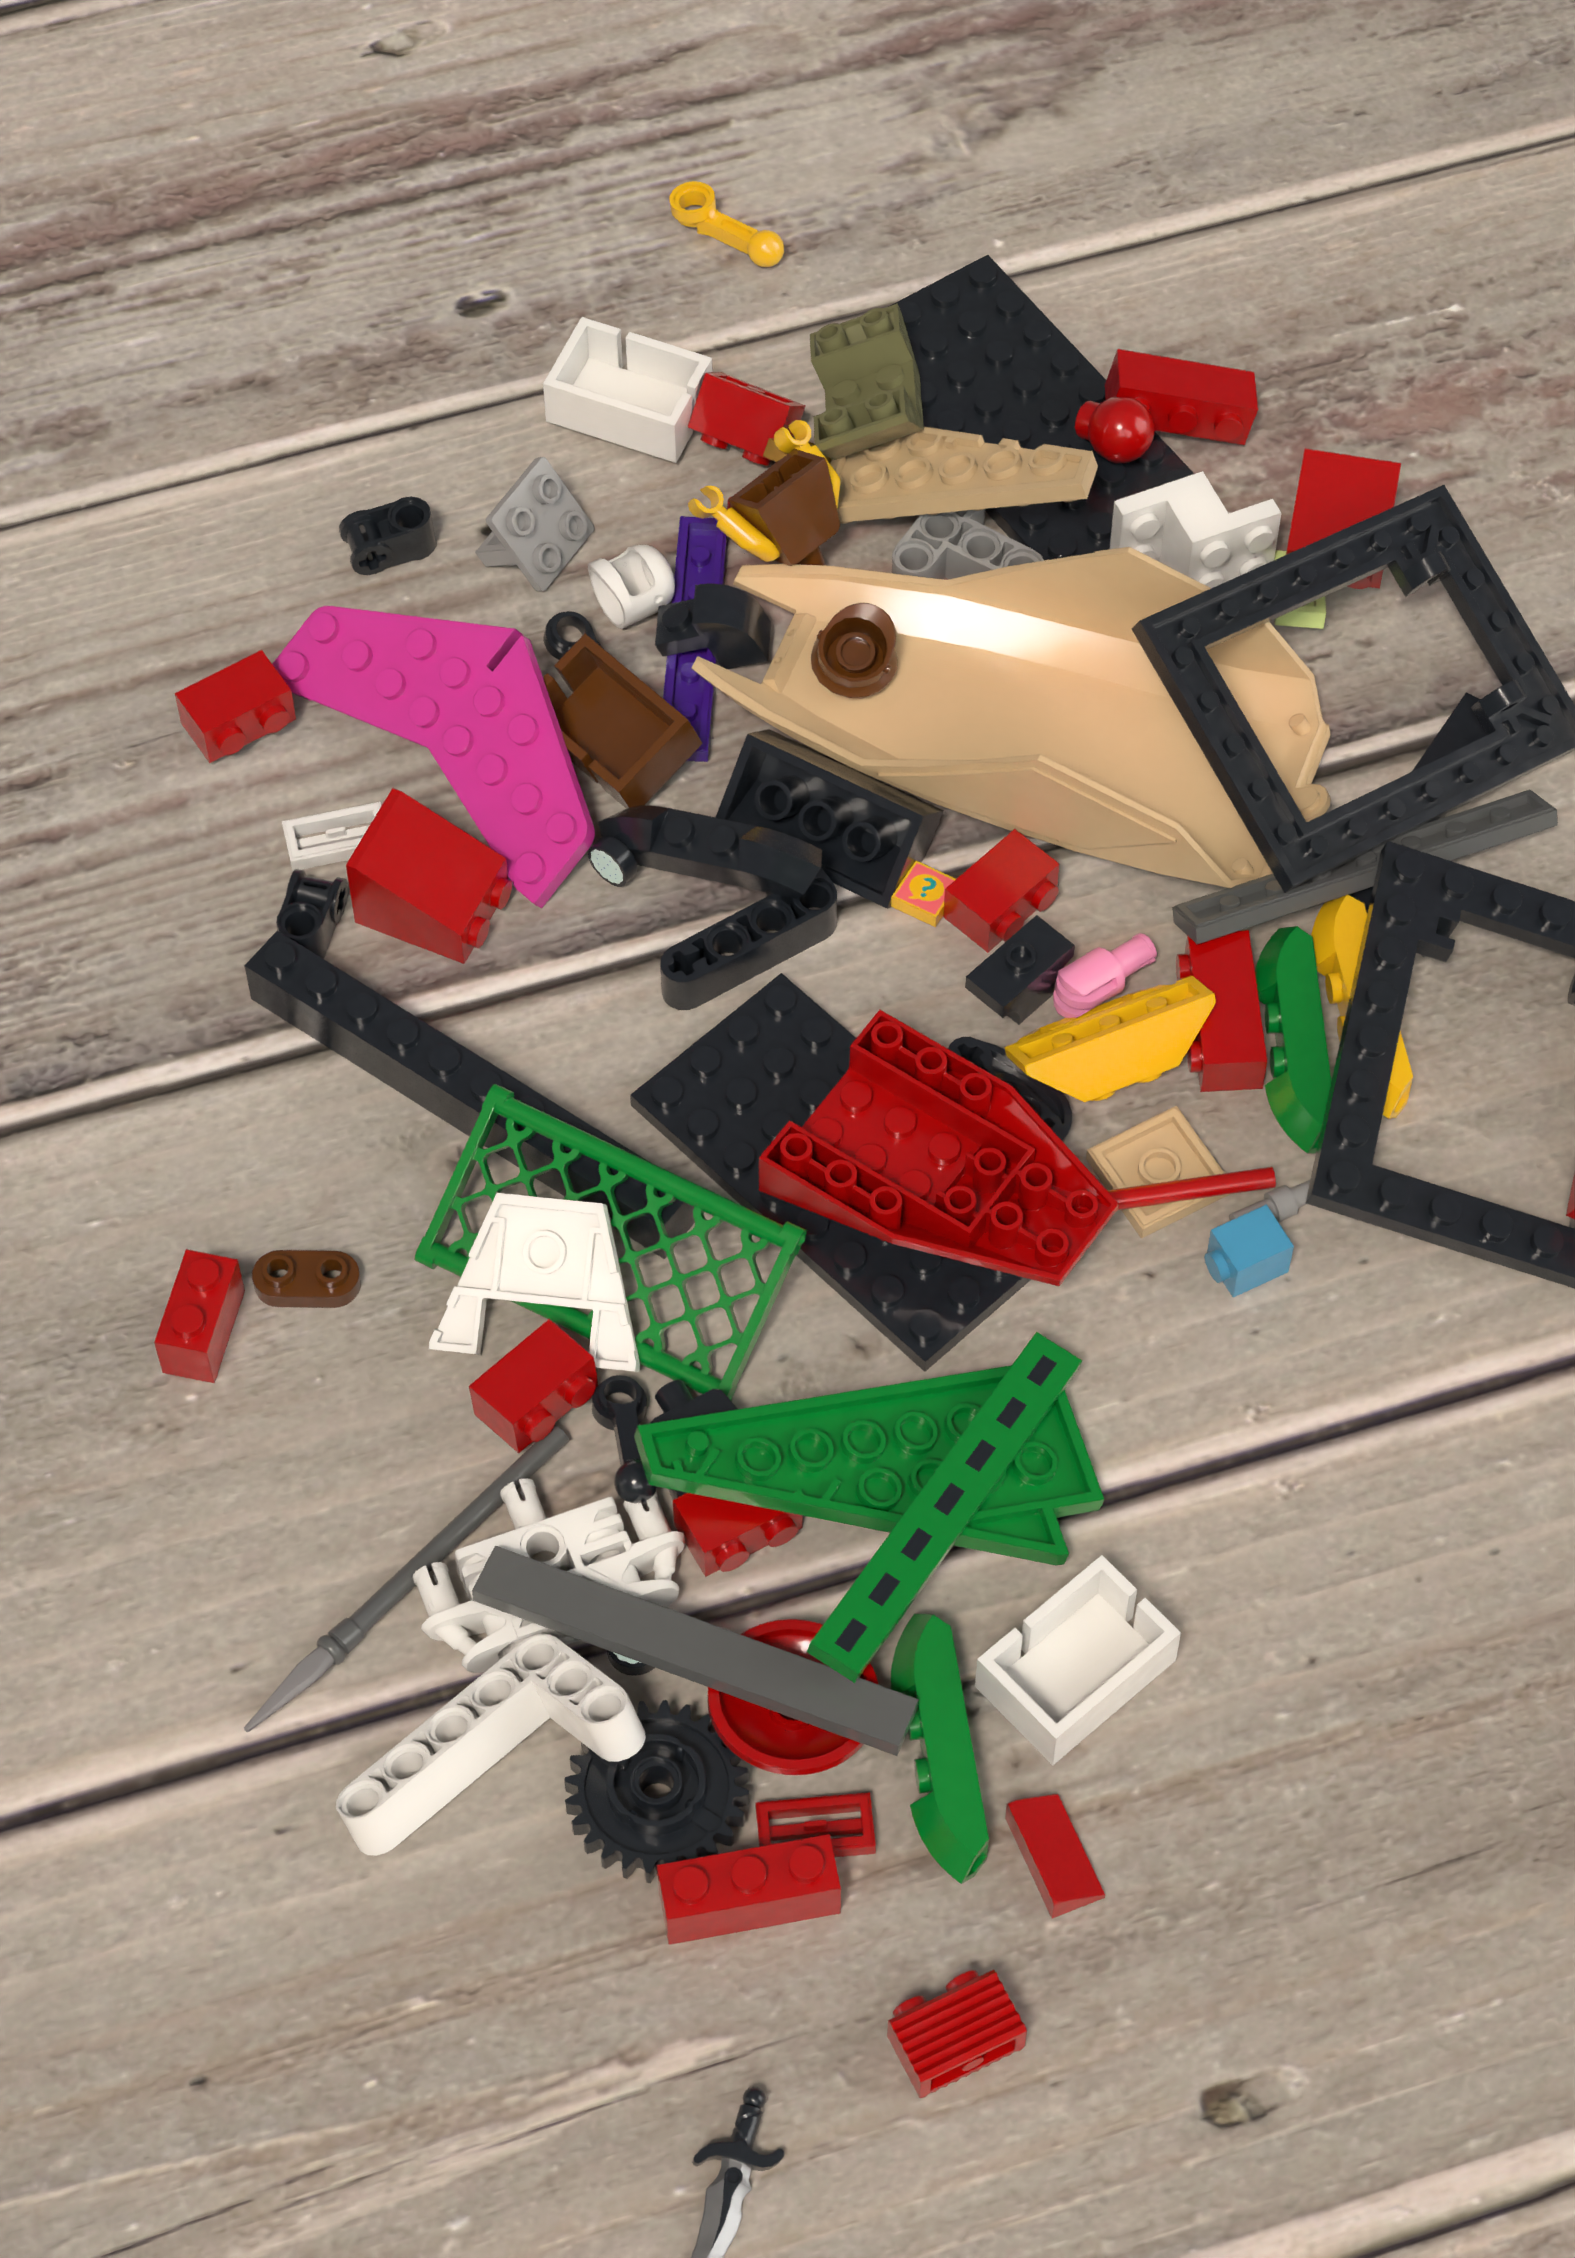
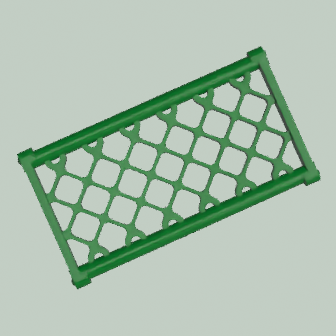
M494 1084L487 1093L480 1115L425 1237L423 1236L415 1254V1261L431 1269L439 1266L461 1277L470 1257L468 1255L478 1235V1233L472 1231L465 1212L467 1204L485 1196H489L493 1202L496 1193H500L503 1189L521 1182L525 1184L529 1196L537 1197L533 1185L534 1179L541 1174L557 1169L561 1174L566 1189V1196L563 1200L581 1201L583 1198L604 1191L608 1197L613 1212V1217L610 1221L611 1228H618L625 1247L624 1256L618 1259L619 1265L628 1262L632 1267L638 1284L637 1291L626 1296L627 1303L638 1298L642 1299L650 1319V1326L635 1337L640 1364L672 1380H682L686 1387L701 1394L712 1389L722 1390L732 1402L738 1387V1381L792 1262L805 1242L807 1231L788 1221L784 1225L777 1223L514 1099V1092ZM500 1115L507 1118V1139L503 1143L484 1149V1144L497 1116ZM519 1124L526 1128L523 1131H519L517 1125ZM538 1133L553 1140L554 1160L549 1165L530 1171L526 1165L521 1146L524 1141ZM564 1146L572 1149L571 1152L566 1153ZM511 1147L520 1168L519 1175L506 1182L495 1184L487 1159L491 1154ZM583 1154L600 1162L599 1174L601 1181L596 1187L576 1193L568 1174V1166L578 1160ZM478 1161L486 1182L485 1188L480 1192L462 1198L461 1195ZM610 1168L619 1172L616 1175H612ZM631 1177L647 1185L646 1196L648 1203L645 1208L624 1216L620 1212L614 1190L617 1185ZM657 1190L665 1193V1196L660 1198ZM678 1199L694 1207L693 1218L695 1226L687 1233L670 1238L664 1226L661 1212L663 1208L671 1205ZM456 1210L464 1234L460 1240L447 1247L440 1244ZM704 1212L712 1215L713 1217L710 1220H707L704 1216ZM650 1213L653 1215L657 1225L660 1240L653 1246L635 1251L627 1232V1224L635 1218ZM724 1221L741 1229L742 1250L736 1255L719 1261L714 1256L708 1235L712 1229L717 1228ZM752 1235L760 1238V1241L755 1243L752 1240ZM698 1236L702 1241L707 1256V1263L702 1268L683 1274L679 1269L674 1254V1246L678 1242ZM770 1244H773L782 1249L765 1283L757 1266L756 1256L759 1252L767 1249ZM465 1249L467 1256L461 1254L460 1251ZM663 1249L667 1254L672 1269V1277L668 1281L648 1287L640 1270L639 1260L644 1255ZM745 1258L749 1262L755 1279V1285L751 1290L731 1297L724 1285L721 1269L729 1263ZM711 1272L716 1281L720 1298L715 1304L696 1310L693 1308L689 1298L686 1283L690 1278ZM675 1285L678 1287L682 1297L685 1312L678 1318L661 1323L657 1319L651 1297L656 1291ZM757 1294L760 1297L744 1332H742L733 1310L734 1304L739 1300ZM511 1301L590 1340L593 1310L587 1315L573 1307ZM723 1308L732 1327V1336L728 1340L708 1346L704 1341L698 1323L699 1318L705 1313ZM688 1321L692 1326L698 1346L695 1352L680 1360L664 1352L666 1347L664 1331L671 1326ZM648 1339H651L654 1342V1346H651L645 1342ZM736 1344L737 1348L723 1379L712 1375V1353L728 1345ZM699 1362L702 1369L693 1366V1364Z

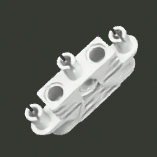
M528 1478L519 1479L522 1489L520 1494L523 1501L520 1500L514 1482L506 1485L500 1492L515 1530L455 1551L458 1574L470 1601L462 1604L459 1603L448 1574V1567L445 1563H431L436 1585H433L426 1565L413 1574L414 1583L418 1587L429 1617L422 1624L421 1630L431 1639L444 1641L454 1650H459L465 1656L462 1659V1666L467 1671L482 1673L486 1672L530 1636L550 1634L566 1645L579 1641V1639L472 1601V1590L495 1546L531 1559L534 1554L541 1551L553 1552L556 1556L542 1563L667 1607L677 1599L679 1594V1586L674 1581H671V1577L675 1572L676 1558L684 1548L685 1535L679 1531H671L658 1500L657 1492H655L652 1498L643 1502V1506L641 1503L634 1504L627 1501L623 1503L639 1539V1542L632 1544L627 1531H624L621 1516L617 1514V1506L613 1497H607L546 1518L533 1480ZM652 1571L655 1572L654 1580H640V1577ZM481 1633L487 1634V1637L478 1643L469 1637Z

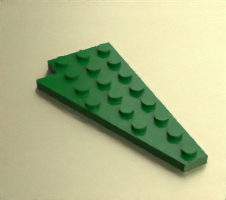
M1011 1366L638 1425L634 1438L648 1485L890 1533ZM1065 1390L972 1518L954 1546L1055 1566L1065 1564L1069 1551L1057 1518L1098 1511L1105 1500Z

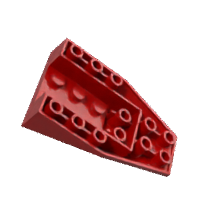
M880 1009L850 1045L849 1069L805 1124L800 1127L789 1120L759 1157V1191L891 1244L1055 1286L1062 1284L1118 1210L1119 1206L1114 1197L1013 1086Z

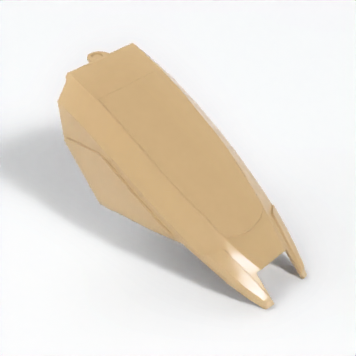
M1131 547L1095 551V553L1007 566L949 580L826 565H742L733 582L734 586L794 614L762 683L759 684L697 656L691 668L739 706L811 749L925 800L1010 831L1016 829L1023 835L1052 843L1065 849L1157 874L1227 888H1233L1236 885L1273 874L1132 631V628L1140 620L1211 588ZM856 603L874 604L885 610L894 623L896 630L894 649L898 659L895 675L881 691L867 697L848 698L832 693L819 683L812 670L811 653L820 630L823 631L833 616L845 607ZM1270 622L1207 649L1215 666L1306 822L1325 814L1330 806V795L1325 787L1320 784H1312V781L1331 734L1329 724H1326L1322 718L1314 674Z

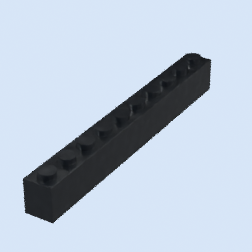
M278 930L244 965L250 996L253 1001L469 1137L480 1115L488 1091L494 1084H497L514 1092V1099L644 1159ZM500 1115L497 1116L484 1144L485 1147L490 1148L503 1143L507 1139V1118ZM519 1124L517 1125L519 1131H523L526 1128ZM538 1133L524 1141L521 1146L526 1165L530 1171L549 1165L554 1160L553 1140ZM564 1146L566 1153L571 1152L572 1149ZM511 1147L495 1152L519 1168ZM583 1154L578 1160L568 1166V1174L576 1193L596 1187L601 1181L599 1174L600 1162ZM610 1168L612 1175H616L619 1172ZM557 1169L536 1177L537 1180L564 1197L566 1196V1189L561 1174ZM631 1177L617 1185L614 1190L620 1212L624 1216L645 1208L648 1203L646 1196L647 1185ZM657 1190L660 1198L665 1196V1193ZM604 1191L581 1200L582 1202L606 1204L611 1221L613 1212ZM678 1199L671 1205L663 1208L661 1212L664 1226L670 1238L687 1233L695 1223L693 1218L694 1207ZM649 1213L628 1222L627 1232L634 1241L645 1248L659 1242L660 1234L652 1214ZM663 1249L653 1252L663 1259L667 1257Z

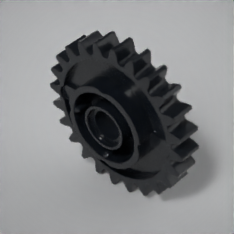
M667 1700L662 1701L657 1713H650L644 1701L639 1702L637 1716L645 1730L646 1739L641 1749L635 1755L618 1762L607 1761L581 1742V1749L585 1755L570 1756V1768L575 1775L567 1776L564 1779L565 1791L572 1794V1796L565 1799L566 1812L569 1815H577L571 1821L573 1834H587L584 1839L585 1852L590 1854L602 1849L601 1863L604 1869H607L616 1861H621L623 1878L628 1879L636 1868L643 1869L646 1883H651L654 1879L657 1865L718 1854L717 1843L732 1847L734 1844V1833L729 1826H744L745 1815L738 1807L749 1805V1790L741 1787L748 1783V1769L737 1766L742 1761L741 1758L729 1748H726L717 1732L711 1733L712 1721L710 1715L706 1714L697 1722L692 1721L691 1707L688 1704L677 1715H673L670 1713ZM657 1783L664 1784L671 1789L662 1798H650L643 1793L645 1788Z

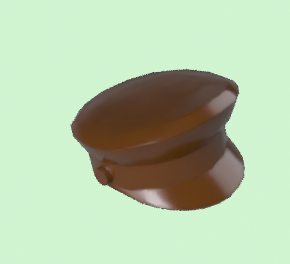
M870 603L852 604L835 614L825 629L819 631L811 653L812 670L819 683L832 693L848 698L867 697L881 691L892 680L897 669L898 659L894 649L896 630L891 617L885 610Z

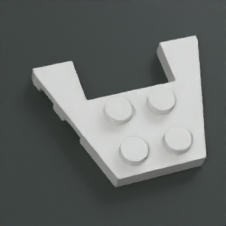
M496 1193L468 1255L470 1257L457 1287L454 1286L446 1303L448 1307L440 1325L431 1336L429 1349L481 1355L487 1299L593 1310L589 1353L594 1357L595 1367L639 1372L640 1361L607 1205Z

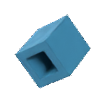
M1266 1204L1212 1229L1204 1259L1212 1278L1217 1283L1223 1281L1234 1298L1288 1273L1294 1245Z

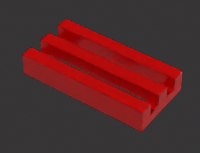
M870 1792L755 1802L759 1847L771 1845V1841L803 1839L826 1834L837 1836L862 1833L863 1836L831 1838L834 1857L876 1854ZM851 1812H860L861 1818L817 1820L806 1821L800 1824L769 1826V1820Z

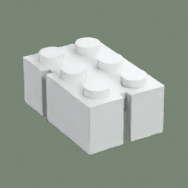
M581 317L543 383L546 422L676 463L693 433V429L688 428V424L705 373L713 372L712 358L629 332L626 337V370L622 368L621 329Z
M1103 1555L1024 1619L1022 1634L1016 1628L1012 1629L977 1659L975 1687L1052 1766L1174 1663L1177 1657L1181 1632L1146 1598L1137 1604L1134 1626L1132 1627L1128 1623L1133 1618L1137 1589ZM1022 1650L1025 1653V1655L1020 1658Z

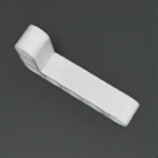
M537 1634L518 1644L347 1785L338 1796L336 1809L359 1850L366 1855H381L400 1844L549 1718L553 1719L598 1756L607 1761L614 1762L628 1759L641 1749L646 1739L645 1730L627 1693L620 1685L557 1637L550 1634Z

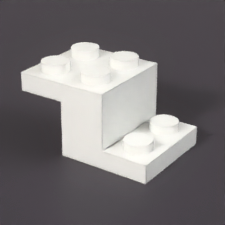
M1202 471L1114 501L1110 549L1131 547L1213 588L1274 561L1281 511L1274 500L1270 499L1228 514Z

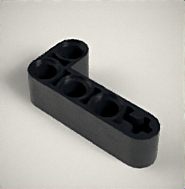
M820 868L805 894L795 899L766 892L767 897L667 949L660 960L661 992L664 1001L670 1007L677 1010L697 1008L830 937L837 927V889L824 870ZM815 907V908H820V909H818V910H811V909H808V908ZM767 930H776L777 932L771 933V932H765V931H767ZM723 953H733V955H730V956L721 955V954H723Z

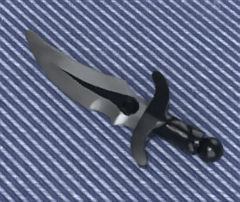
M758 2087L748 2088L744 2092V2104H741L739 2107L730 2142L709 2144L702 2148L692 2160L694 2166H700L706 2161L714 2159L721 2160L722 2162L718 2176L706 2188L703 2217L691 2258L724 2257L737 2233L742 2218V2201L746 2194L752 2190L749 2182L751 2170H770L777 2166L784 2157L782 2149H777L768 2155H761L752 2150L763 2114L761 2108L766 2103L765 2093Z

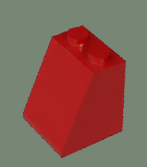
M1305 448L1286 555L1394 507L1401 463ZM1383 570L1347 587L1353 589H1365L1368 587L1380 589Z
M394 788L391 789L346 864L355 923L465 964L474 947L480 948L484 944L489 932L491 917L496 909L502 910L506 906L512 891V881L508 880L507 862L504 856L404 792Z

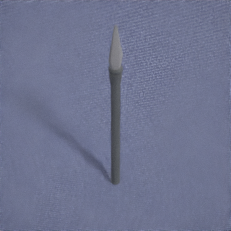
M554 1425L551 1432L544 1439L535 1442L349 1618L343 1619L328 1632V1635L321 1636L316 1643L317 1648L296 1665L246 1724L244 1730L246 1732L251 1731L316 1682L332 1664H341L345 1659V1653L349 1654L364 1638V1634L416 1586L413 1574L425 1565L428 1573L432 1571L431 1563L441 1562L504 1503L500 1492L506 1485L514 1482L516 1490L520 1488L519 1479H529L569 1441L566 1433L560 1427Z

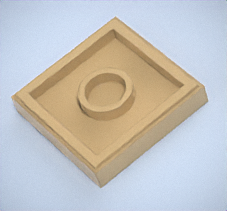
M1177 1106L1087 1149L1086 1153L1087 1162L1107 1190L1224 1174V1171ZM1230 1194L1123 1209L1122 1212L1142 1239Z

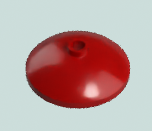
M797 1619L776 1620L759 1624L740 1634L827 1666L807 1653L810 1642L823 1624ZM869 1663L859 1678L878 1684L871 1663ZM708 1687V1710L717 1734L734 1754L762 1770L783 1775L819 1773L848 1760L864 1745L800 1720H788L782 1716L783 1714Z

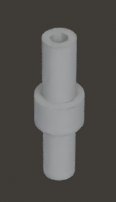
M1310 1180L1292 1188L1283 1185L1264 1194V1200L1231 1213L1229 1219L1230 1221L1266 1204L1278 1222L1298 1214L1299 1207L1306 1205Z

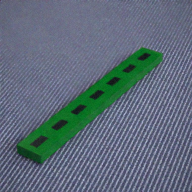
M1038 1332L1034 1334L812 1639L807 1653L853 1683L858 1680L1075 1376L1082 1363L1081 1359Z

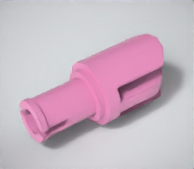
M1138 933L1132 939L1111 951L1100 947L1095 948L1060 969L1053 993V1003L1057 1013L1065 1018H1077L1121 993L1125 988L1126 977L1156 961L1157 951L1150 938L1145 934Z

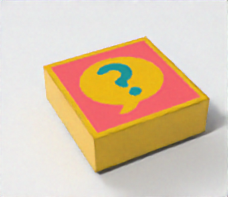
M916 860L891 896V907L936 927L944 915L945 888L956 879Z

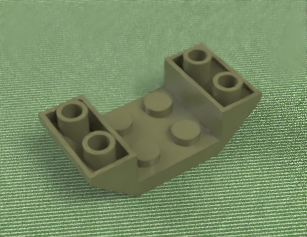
M898 303L886 308L871 309L860 317L840 324H828L819 331L810 334L811 362L825 390L826 411L813 416L815 445L823 455L837 460L924 430L920 375Z

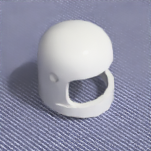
M634 545L628 547L622 554L609 561L599 558L588 564V572L596 598L605 615L617 628L623 629L657 613L659 606L669 604L673 598L675 579L672 569L663 554L652 546Z

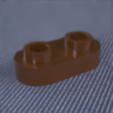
M271 1251L260 1257L252 1270V1280L258 1298L272 1307L338 1308L352 1302L359 1294L361 1288L360 1272L356 1261L350 1255L341 1251ZM277 1270L287 1271L284 1276L279 1278L270 1276L272 1272ZM330 1270L341 1272L335 1278H326L324 1276Z

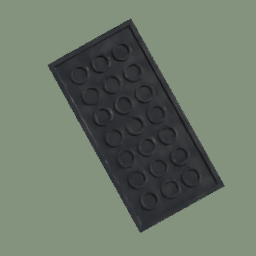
M989 255L894 303H898L920 375L924 427L982 435L985 443L999 444L1005 438L1018 440L1020 447L1035 450L1047 444L1093 452L1098 468L1087 499L1072 502L1059 501L1028 506L985 509L987 514L1009 538L1035 550L1042 556L1044 561L1110 549L1114 501L1194 474L1155 431L1149 449L1140 458L1128 463L1108 461L1096 453L1089 440L1078 437L1075 431L1078 411L1087 401L1102 403L1106 400V379Z
M780 973L630 1094L631 1106L741 1206L782 1225L788 1221L807 1231L805 1242L796 1256L917 1366L926 1372L1032 1279L891 1244L759 1191V1157L789 1120L800 1127L805 1124L849 1069L850 1045L856 1039L786 976Z

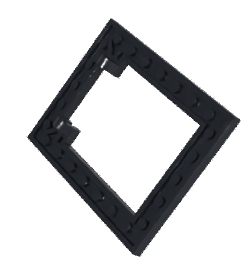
M1445 485L1439 486L1140 620L1132 628L1141 647L1284 893L1575 750V705ZM1386 568H1389L1405 597L1415 593L1426 582L1431 586L1441 581L1502 684L1501 687L1495 689L1471 707L1486 736L1306 822L1215 666L1207 649Z
M1387 841L1380 853L1305 1203L1575 1289V1219H1570L1568 1227L1372 1164L1416 953L1421 954L1422 957L1446 963L1455 945V940L1449 937L1459 921L1575 958V901ZM1575 974L1568 992V1004L1574 1006Z

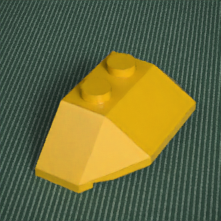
M1189 976L1177 980L1172 985H1158L1124 995L1098 1005L1077 1018H1064L1035 1029L1021 1037L1018 1042L1004 1047L1006 1056L1027 1076L1082 1102L1104 1100L1111 1097L1116 1090L1137 1082L1153 1081L1159 1078L1163 1072L1178 1067L1216 1004V999L1210 989L1195 977Z

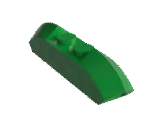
M1298 926L1279 928L1271 936L1259 956L1255 969L1259 1001L1265 1005L1267 1034L1275 1033L1276 1046L1271 1047L1270 1050L1271 1075L1275 1079L1265 1084V1090L1271 1110L1285 1133L1307 1154H1316L1332 1080L1313 937Z
M914 1614L898 1640L893 1656L890 1678L891 1690L919 1699L917 1711L908 1730V1736L910 1741L920 1740L922 1758L914 1759L918 1793L929 1794L910 1804V1808L918 1833L930 1854L951 1877L962 1884L973 1878L987 1860L989 1836L951 1626L933 1614Z

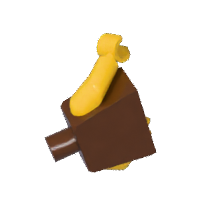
M795 420L789 425V429L795 439L791 436L789 430L784 427L774 434L775 445L779 450L788 454L729 498L728 501L731 508L727 510L723 506V494L715 486H704L700 489L710 499V509L704 507L695 498L688 502L689 510L694 516L704 519L712 515L718 521L716 524L717 528L739 547L764 562L776 561L788 566L825 565V560L819 546L839 531L840 520L837 509L841 480L816 445L810 446L808 443L811 438L810 426L805 421Z

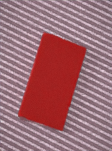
M1058 1794L1018 1799L1006 1804L1005 1819L1052 1919L1105 1898L1101 1884Z

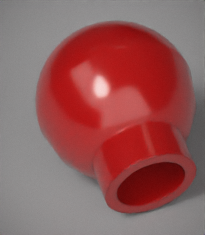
M1112 397L1102 403L1087 401L1079 409L1075 421V431L1078 437L1089 440L1097 454L1113 463H1128L1140 458L1149 449L1154 438V421L1150 411L1143 403L1132 397Z

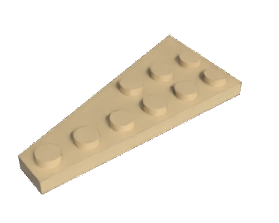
M924 427L922 431L837 460L832 459L830 463L841 480L837 511L840 523L842 524L853 521L894 519L896 517L925 514L937 515L966 510L980 511L987 508L1028 506L1039 503L1072 502L1087 499L1098 468L1093 452L1088 450L1047 444L1035 450L1020 447L1018 440L1003 438L999 444L985 443L982 435Z

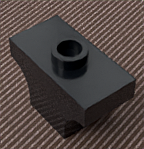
M1036 915L966 976L965 988L1002 1018L1008 1016L1020 1025L1053 996L1058 971L1064 968L1074 956L1075 945Z

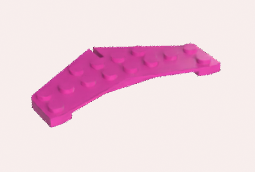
M322 606L311 613L272 663L290 687L292 694L309 701H314L428 748L490 848L506 858L508 877L515 888L534 905L543 908L591 847L595 836L592 819L531 641L517 629L336 606Z

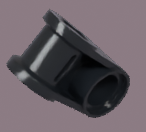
M403 497L392 503L353 512L346 516L339 525L340 536L344 542L349 544L352 552L350 556L351 566L355 572L361 575L377 574L390 567L410 561L422 560L434 551L437 544L430 507L426 501L418 497ZM363 525L366 532L361 533L359 526ZM371 552L373 559L369 560L366 553Z
M295 869L290 877L286 896L277 916V930L324 959L335 927L341 920L345 909L348 893L347 879L337 877L334 881L306 876L304 870Z

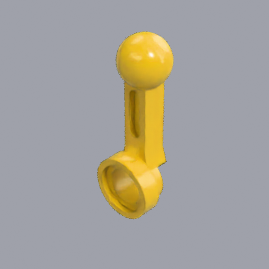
M697 181L686 182L677 186L671 192L669 202L673 217L684 226L697 227V234L710 236L748 254L752 262L760 267L774 266L783 257L784 244L777 233L770 230L758 231L719 212L716 209L714 190L708 184ZM691 205L702 206L701 208L695 210L685 209L686 207Z

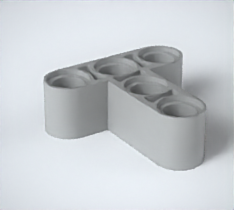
M985 509L980 511L966 510L937 515H920L892 552V573L944 580V578L954 579L1007 566L1044 560L1035 550L985 526Z

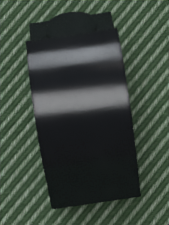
M723 584L695 585L694 599L658 607L655 646L663 657L708 647L719 665L725 669L766 662L769 658L771 621L758 601L745 591Z

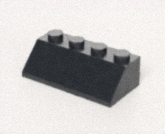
M767 729L747 734L716 818L772 829L816 846L822 850L821 868L834 884L888 909L891 908V896L916 860L922 862L925 858L944 810Z

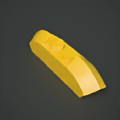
M1350 895L1325 902L1318 912L1311 934L1314 943L1317 972L1325 976L1326 994L1329 1003H1337L1340 1016L1337 1018L1339 1041L1342 1035L1367 918L1365 904ZM1401 1031L1399 1033L1383 1110V1116L1388 1119L1397 1118L1406 1106L1413 1080V1073Z

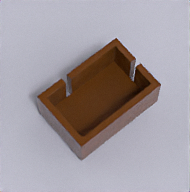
M584 634L554 665L569 689L573 692L568 699L552 676L546 673L543 677L572 763L594 782H599L602 788L626 809L645 805L703 744L685 716L587 634Z

